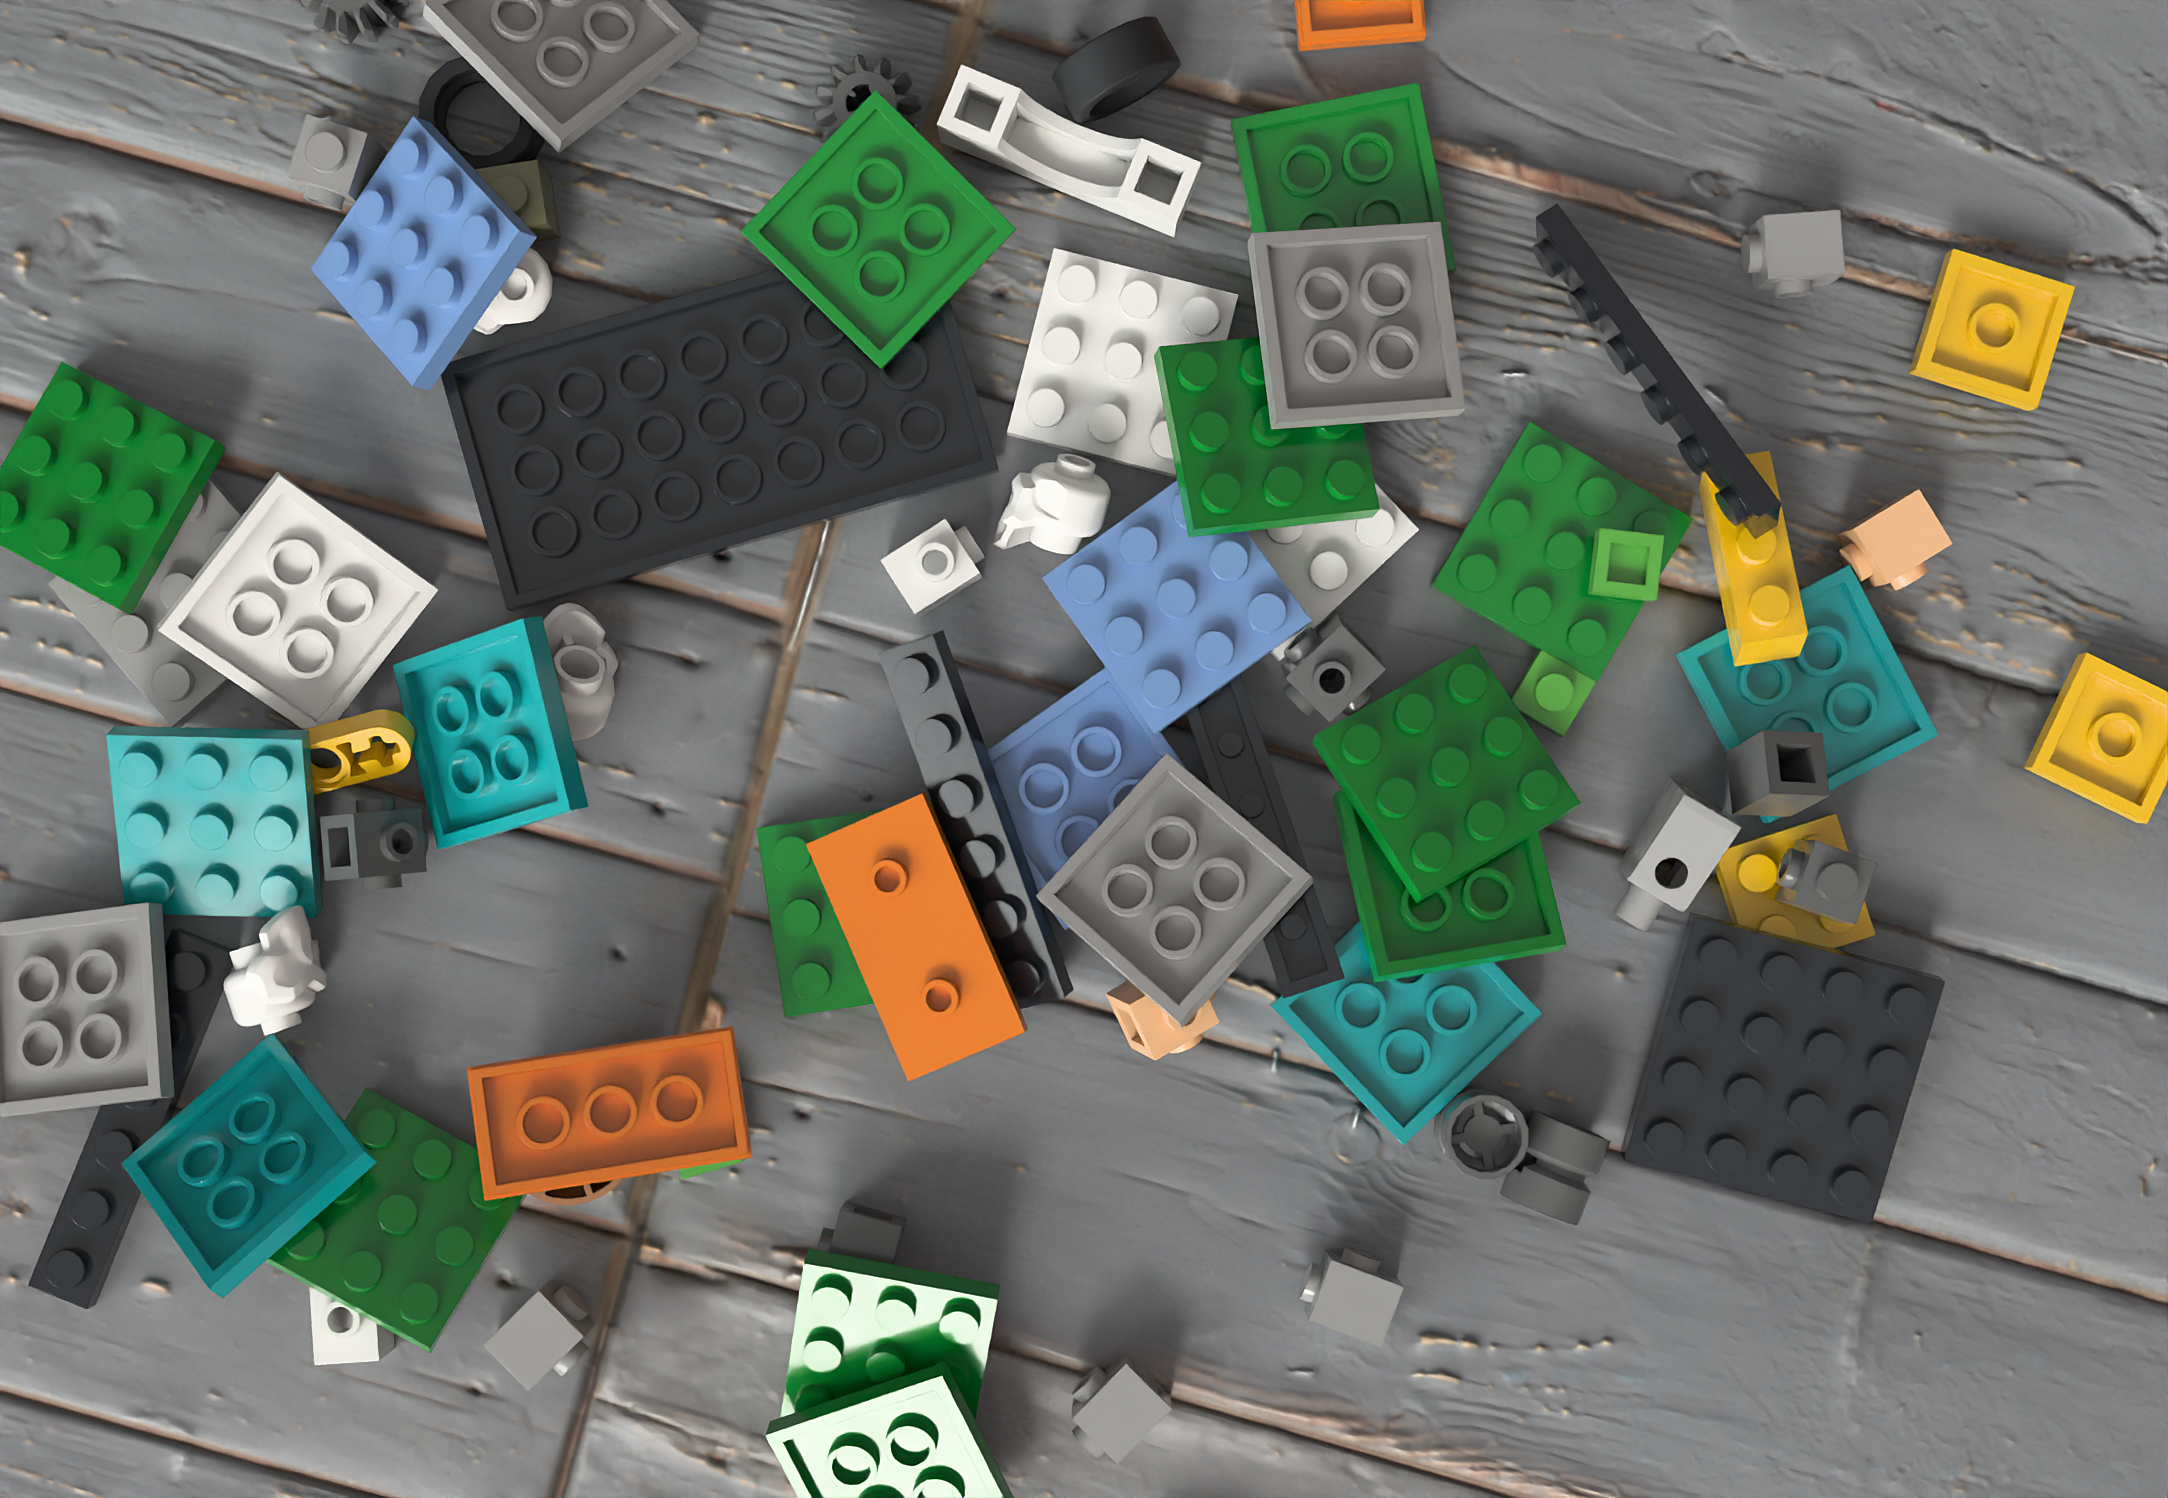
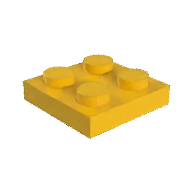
M1953 248L1945 254L1908 374L2026 411L2038 408L2075 286Z
M2089 653L2078 654L2024 768L2136 823H2148L2168 781V692Z
M1837 814L1820 816L1730 845L1715 867L1732 923L1832 949L1876 935L1865 900L1856 925L1836 922L1775 900L1780 886L1776 884L1778 868L1786 851L1789 848L1793 849L1795 840H1815L1849 852Z

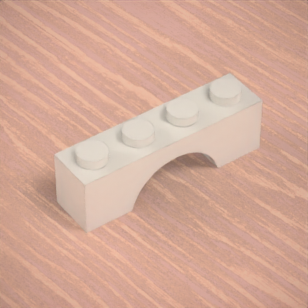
M961 65L937 122L941 143L1172 237L1176 235L1199 178L1201 162L1143 138H1118L1078 125L1038 104L1022 89L964 65Z

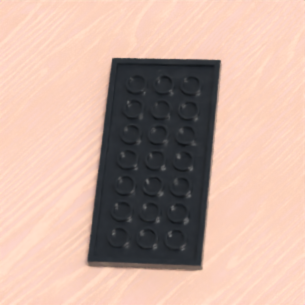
M778 268L450 361L441 374L507 610L512 612L999 472L950 300L883 369H880Z

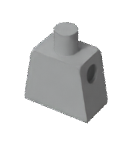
M1670 777L1620 862L1619 867L1631 884L1613 912L1629 924L1645 932L1648 931L1665 903L1684 912L1742 827L1724 808ZM1676 858L1674 865L1668 871L1655 872L1656 866L1662 860Z

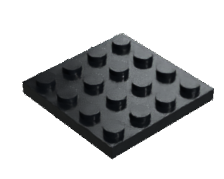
M1690 912L1620 1152L1623 1159L1872 1224L1945 981L1937 975Z

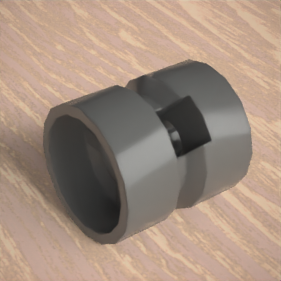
M1466 1086L1434 1117V1136L1440 1150L1466 1174L1478 1179H1495L1510 1173L1523 1160L1528 1147V1126L1523 1114L1509 1100L1491 1089L1483 1086Z
M1532 1109L1527 1121L1528 1147L1525 1157L1510 1173H1507L1500 1194L1554 1219L1578 1225L1591 1194L1584 1181L1586 1176L1599 1173L1611 1141L1577 1125Z

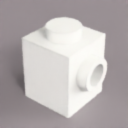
M944 519L880 561L914 614L920 618L980 580L982 576L975 564L985 557L965 525L954 532L947 520Z
M309 1287L314 1365L379 1361L395 1349L393 1332Z

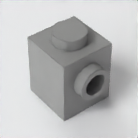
M306 114L287 176L305 189L304 199L329 209L341 211L343 203L351 206L354 205L384 160L387 151L366 132Z
M1840 210L1763 215L1748 228L1749 235H1744L1742 238V267L1745 273H1752L1753 291L1773 289V295L1776 299L1799 298L1813 294L1812 286L1830 285L1845 274Z
M1345 1247L1342 1256L1326 1250L1320 1265L1313 1262L1310 1263L1301 1284L1299 1299L1306 1301L1304 1311L1309 1321L1382 1348L1404 1286L1397 1276L1378 1269L1381 1263L1380 1259L1363 1251Z
M550 1280L483 1346L529 1391L552 1368L562 1377L590 1349L581 1339L595 1324L587 1317L590 1309L578 1293L567 1285H562L558 1288Z
M1124 1352L1105 1372L1099 1366L1095 1367L1073 1390L1072 1395L1077 1401L1072 1405V1420L1077 1426L1072 1430V1433L1093 1456L1100 1458L1106 1453L1118 1465L1172 1410L1171 1397L1129 1354Z

